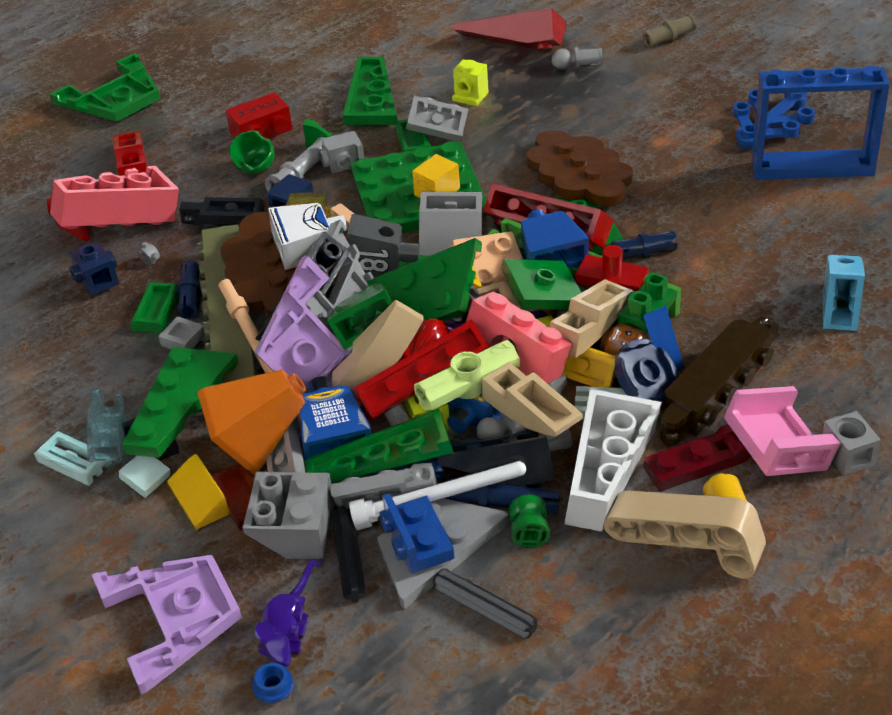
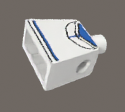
M318 203L268 208L271 232L285 270L298 266L301 258L308 254L323 232L327 233L331 223L341 219L347 228L344 215L326 218L321 204Z

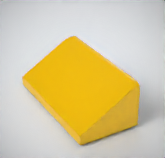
M197 454L191 456L167 480L168 486L196 530L230 515L224 494Z

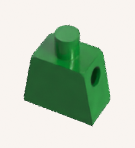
M378 282L340 302L327 321L345 350L353 346V342L393 302L382 283ZM343 319H346L348 327L345 325Z

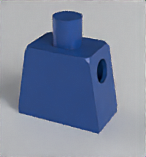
M537 209L533 210L527 219L521 222V240L525 260L564 261L569 269L580 266L586 254L589 255L588 236L565 212L559 211L545 214L543 210Z

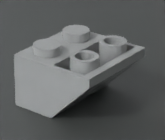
M421 192L419 255L431 256L448 249L451 246L452 240L482 236V192Z
M256 472L243 525L244 534L286 559L319 560V558H322L324 560L332 519L331 515L335 503L331 496L330 474Z

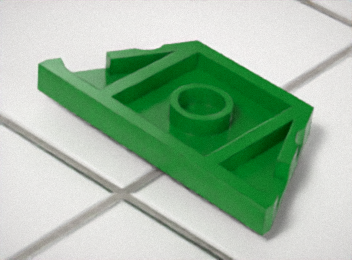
M476 238L470 239L368 280L367 286L370 287L381 282L392 302L395 300L401 302L423 315L424 320L436 318L447 321L466 314L469 290L473 285L476 274L472 267L476 252H481L482 242Z

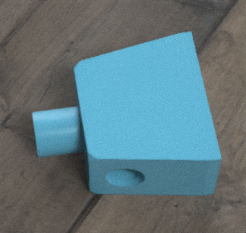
M828 255L823 289V329L858 330L865 280L861 257ZM837 300L847 302L848 306L838 308Z

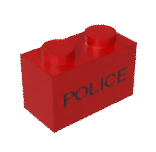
M276 92L225 110L229 131L234 138L243 132L254 130L258 131L265 139H269L293 130L289 106Z

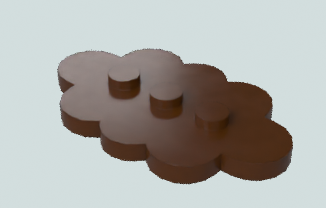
M545 131L536 136L535 147L527 152V166L531 170L538 172V178L542 183L554 186V192L564 199L579 200L587 198L595 205L615 206L625 199L626 187L632 183L633 169L631 166L619 162L620 155L617 152L605 149L601 140L591 136L573 138L566 132Z
M257 212L248 215L239 224L240 234L229 238L223 243L221 256L226 265V279L231 281L237 294L244 298L249 311L265 309L268 315L297 267L285 270L271 232L269 212Z

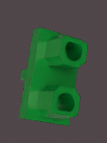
M650 272L644 279V285L640 290L634 291L629 296L628 304L618 314V323L633 324L635 327L648 333L643 315L665 305L668 310L677 299V291L668 288V278Z

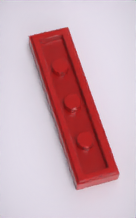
M471 319L353 389V393L372 421L416 395L414 384L451 367V360L458 353L473 352L478 354L490 348V346Z

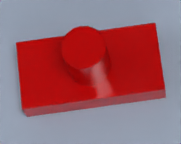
M608 245L603 249V257L586 254L576 272V283L592 287L606 279L633 291H639L644 285V279L649 274V267L622 262V248L617 245Z

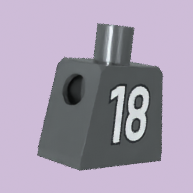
M351 214L347 241L350 246L353 244L357 246L360 252L358 261L365 273L371 272L373 277L376 278L400 268L401 262L413 263L419 260L420 244L402 243V226L400 224Z

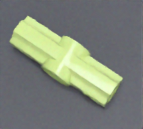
M508 340L502 341L478 354L473 352L458 353L452 358L451 367L414 384L415 394L426 412L458 397L463 399L476 398L482 394L483 377L508 362H511L516 368L520 367V357L514 345Z

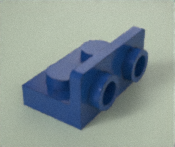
M390 493L382 496L384 510L379 511L382 527L385 533L392 532L394 538L391 541L398 561L405 560L411 574L455 559L454 548L427 495L399 505H395Z

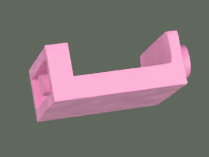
M794 386L737 390L724 416V419L766 476L827 471L841 444L833 433L812 434L793 409V403L798 394Z

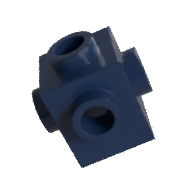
M99 242L84 245L80 249L70 252L73 265L69 266L72 278L76 284L81 282L90 296L119 284L115 270L117 267L116 259L110 250L105 251Z

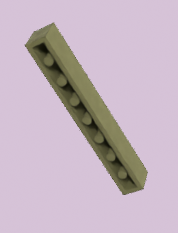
M238 224L202 230L203 242L197 243L201 261L199 262L201 279L205 280L200 281L203 300H206L202 301L204 319L209 320L203 322L206 341H210L205 343V350L237 353L239 362L233 371L227 370L222 376L223 383L257 375L255 353L237 320L230 316L226 308L227 301L218 286L222 280L226 279V265L222 260L221 247L226 240L240 234Z

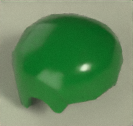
M253 130L241 133L232 140L229 146V156L235 167L240 172L250 176L265 172L270 168L275 159L274 147L270 140L262 137L258 131Z

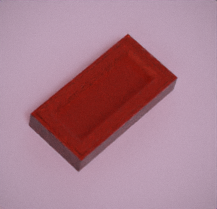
M236 464L212 475V478L225 496L232 520L239 531H242L254 480L246 468L241 464Z

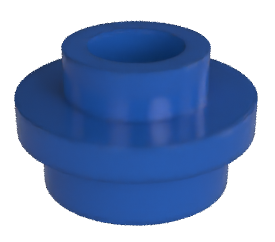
M267 663L261 666L256 671L252 681L255 697L264 703H277L286 699L294 686L291 672L279 663Z

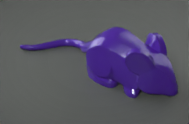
M319 558L318 561L312 559L308 562L298 584L289 594H279L266 604L263 611V622L258 623L255 627V635L261 642L258 645L259 653L268 656L274 663L288 667L292 659L291 653L300 655L301 640H298V638H304L309 617L308 614L303 612L306 599L300 595L306 586L313 567H320L322 558Z

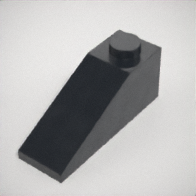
M533 430L451 445L454 453L437 457L438 465L471 474L517 461L523 462L526 466L524 475L502 481L515 486L526 485L529 488H539L547 485L548 481L555 480L547 435Z

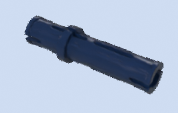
M450 476L448 481H451V480H454V479H458V478H454L453 476ZM495 483L449 496L447 499L479 503V506L488 508L489 504L509 507L511 502L517 497L536 495L546 502L547 512L558 514L559 505L556 502H560V490L553 491Z

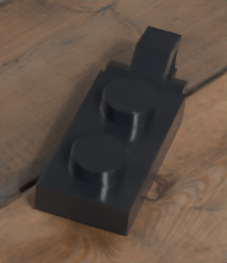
M205 197L203 202H181L179 211L181 222L185 224L239 225L248 215L263 212L264 202L262 198Z

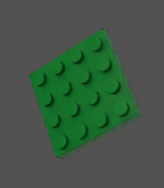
M461 141L446 142L442 145L427 148L420 147L412 151L390 153L386 156L363 158L350 163L351 174L365 216L400 224L402 226V233L419 230L420 198L414 195L412 171L435 154L459 165L460 189L456 192H482V211L486 198ZM482 212V217H487V216H488V215H486L485 213Z

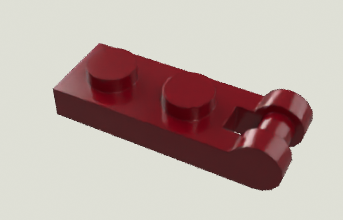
M729 424L721 426L714 434L643 457V468L661 492L742 464L751 455ZM728 448V450L720 451L721 449Z

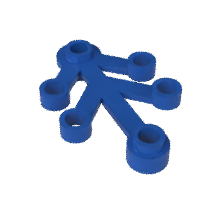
M758 89L749 91L748 103L740 101L733 105V117L737 118L740 128L736 130L735 138L738 141V145L743 149L752 150L755 124L751 123L749 116L750 105L753 106L756 114ZM807 92L785 93L784 99L767 112L765 139L795 138L799 135L800 124L809 125L814 122L815 110L811 107H806ZM789 109L798 110L797 114L783 115ZM781 125H782V128H768V127H771V126H781Z

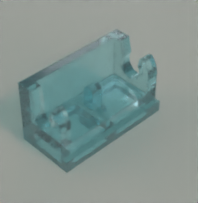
M92 390L86 427L88 461H124L125 451L122 444L125 436L121 425L123 422L128 421V416H124V399L120 393H117L115 398L116 405L114 407H106L103 404L104 396L102 390Z

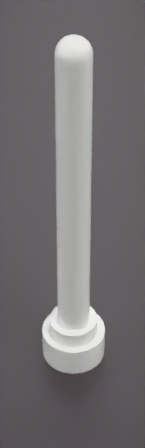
M517 461L392 497L395 505H399L427 495L429 501L432 502L522 476L526 472V466L523 462ZM365 498L349 502L352 520L357 531L372 527V522L378 521L379 511L384 510L383 500L374 502L373 499L366 501Z

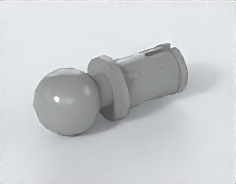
M576 47L574 53L561 48L553 53L551 61L553 66L559 70L567 69L571 64H575V69H578L579 66H601L603 63L602 48L578 50Z
M500 412L499 420L494 417L482 419L478 423L476 431L478 438L503 436L504 434H515L528 428Z

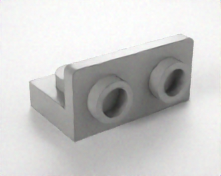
M414 95L406 129L457 142L461 141L468 108L460 107L453 103L448 104L435 101L429 97Z

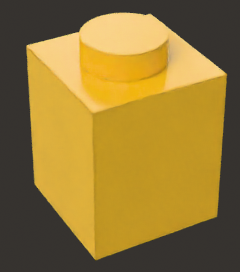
M435 154L412 171L414 195L419 198L421 197V192H456L460 189L459 165L440 155Z

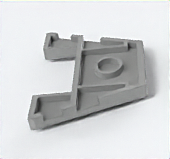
M341 219L331 223L326 234L348 248L350 253L342 264V270L329 299L318 290L306 302V307L334 335L335 333L327 321L331 313L340 302L368 288L367 281L374 278L371 272L365 273L358 261L360 252L355 244L349 245L343 234L347 228ZM343 319L345 325L348 327L346 319Z

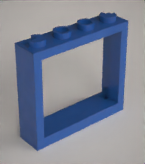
M866 66L864 68L850 69L835 67L825 70L805 68L800 71L771 70L770 72H759L751 159L754 179L875 176L890 85L884 67ZM871 90L862 149L764 153L769 94Z

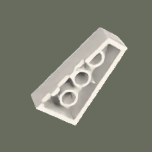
M590 389L564 524L602 532L604 522L618 494L624 491L655 432L661 402Z

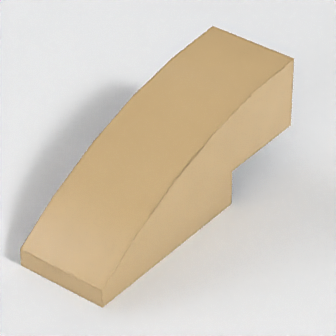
M605 279L571 298L569 311L550 321L549 327L558 330L563 337L573 343L569 356L577 358L598 341L618 318V314L628 304V298L634 291Z
M395 300L353 342V352L332 372V387L348 386L357 403L361 406L353 393V389L398 362L424 320L423 315Z
M511 362L504 364L482 378V398L505 416L528 429L556 437L583 419V413L533 372L526 376Z

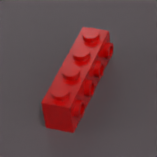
M494 183L491 184L482 212L494 219V225L501 227V222L505 218L521 223L524 219H527L533 210L537 209L543 210L545 214L562 211L588 236L589 251H592L593 246L604 249L614 219L602 210Z

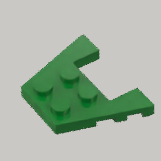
M133 53L116 61L118 71L124 75L86 94L69 84L50 93V98L55 105L117 122L126 119L129 115L141 109L148 108L152 103L160 100V95L152 78L147 74L145 66L140 62L138 54Z

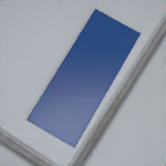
M666 305L643 315L652 345L656 348L661 347L668 353L675 364L677 372L685 369Z

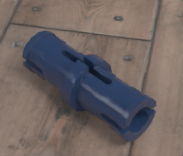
M674 230L652 235L640 233L636 238L615 240L611 243V245H617L622 248L623 259L640 255L646 258L650 257L651 253L677 250L678 246L677 242L673 243V240H677Z
M187 261V270L186 263L183 262L181 264L180 281L177 284L176 290L177 294H179L178 313L181 317L188 319L191 318L192 308V315L194 317L198 315V299L201 296L199 264L194 261Z

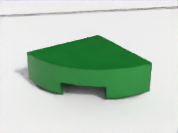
M308 119L304 120L303 130L306 148H309L320 137L327 138L333 136L330 132L319 126L318 122Z

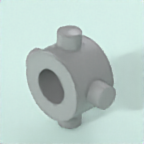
M143 242L141 244L143 248L138 251V255L146 265L154 264L160 258V254L154 245Z

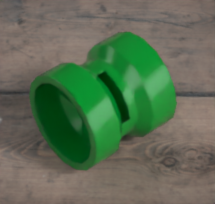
M522 495L514 499L509 506L510 520L513 523L511 526L512 540L516 545L523 548L542 546L550 538L549 523L546 520V502L536 495Z

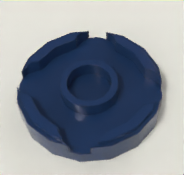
M634 339L620 348L615 357V373L618 382L628 396L659 401L662 404L665 402V390L678 377L675 364L663 348H656L651 345L652 341Z

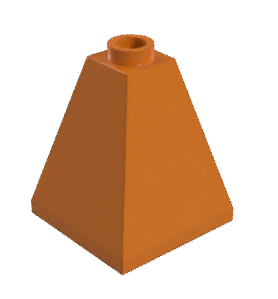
M281 369L202 388L197 393L210 439L245 469L255 475L256 472L261 470L266 459L273 452L305 404L302 393L306 391V387L295 373L289 376Z

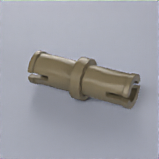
M690 14L675 21H665L662 26L643 32V40L647 47H653L667 40L669 42L677 39V36L696 30V20Z

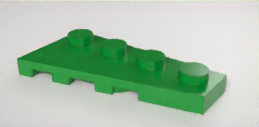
M436 409L305 459L306 473H329L332 484L349 477L375 473L454 452L440 410Z

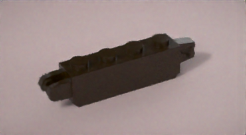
M762 316L752 323L745 320L732 321L665 390V410L663 415H661V424L664 425V428H662L660 437L665 445H677L688 434L697 437L706 426L710 427L715 422L718 413L725 406H729L735 391L740 390L743 386L747 387L750 385L755 373L762 366L766 367L773 357L774 349L771 348V344L778 334V323Z

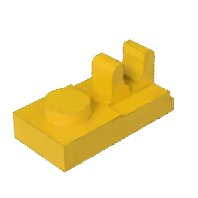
M589 348L577 358L568 356L562 374L566 375L569 379L592 387L612 388L613 380L617 378L615 373L616 356Z

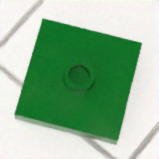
M503 260L501 269L521 309L569 310L571 298L582 293L564 261Z

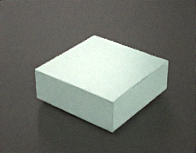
M137 455L119 470V478L144 498L170 477V468L155 457Z

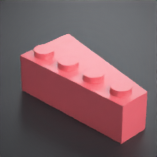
M148 166L146 172L138 173V170L135 168L125 170V175L122 176L106 172L101 173L99 179L85 175L53 180L50 214L61 227L67 229H76L79 226L88 225L103 228L110 224L134 226L136 223L161 225L163 222L175 221L179 188L156 166Z

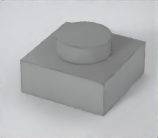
M177 316L158 337L163 347L172 349V347L193 349L205 334L202 324Z

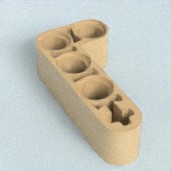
M622 491L618 494L604 522L605 531L618 541L716 550L723 570L741 579L753 576L766 545V539L756 509L748 501L734 497Z

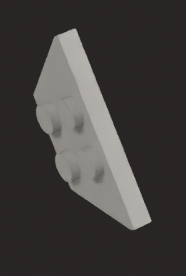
M444 498L430 502L454 548L455 559L412 574L405 560L398 561L391 541L394 538L392 532L381 534L377 538L378 548L383 561L386 562L391 582L394 583L400 606L406 609L434 586V578L441 569L454 570L509 525V514L501 510Z

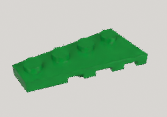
M358 57L343 112L344 125H394L398 118L384 57Z
M172 347L122 444L125 454L160 458L185 428L184 421L189 415L197 414L202 408L197 392L205 387L222 384V376L227 370L233 371L239 364L237 353Z

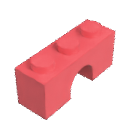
M491 292L472 300L466 322L471 319L473 320L490 347L510 338L517 348L518 356L520 357V367L518 369L523 374L528 376L534 372L547 384L561 377L573 345L571 341L563 337L558 330L548 327L535 319L530 312L519 309L499 293Z

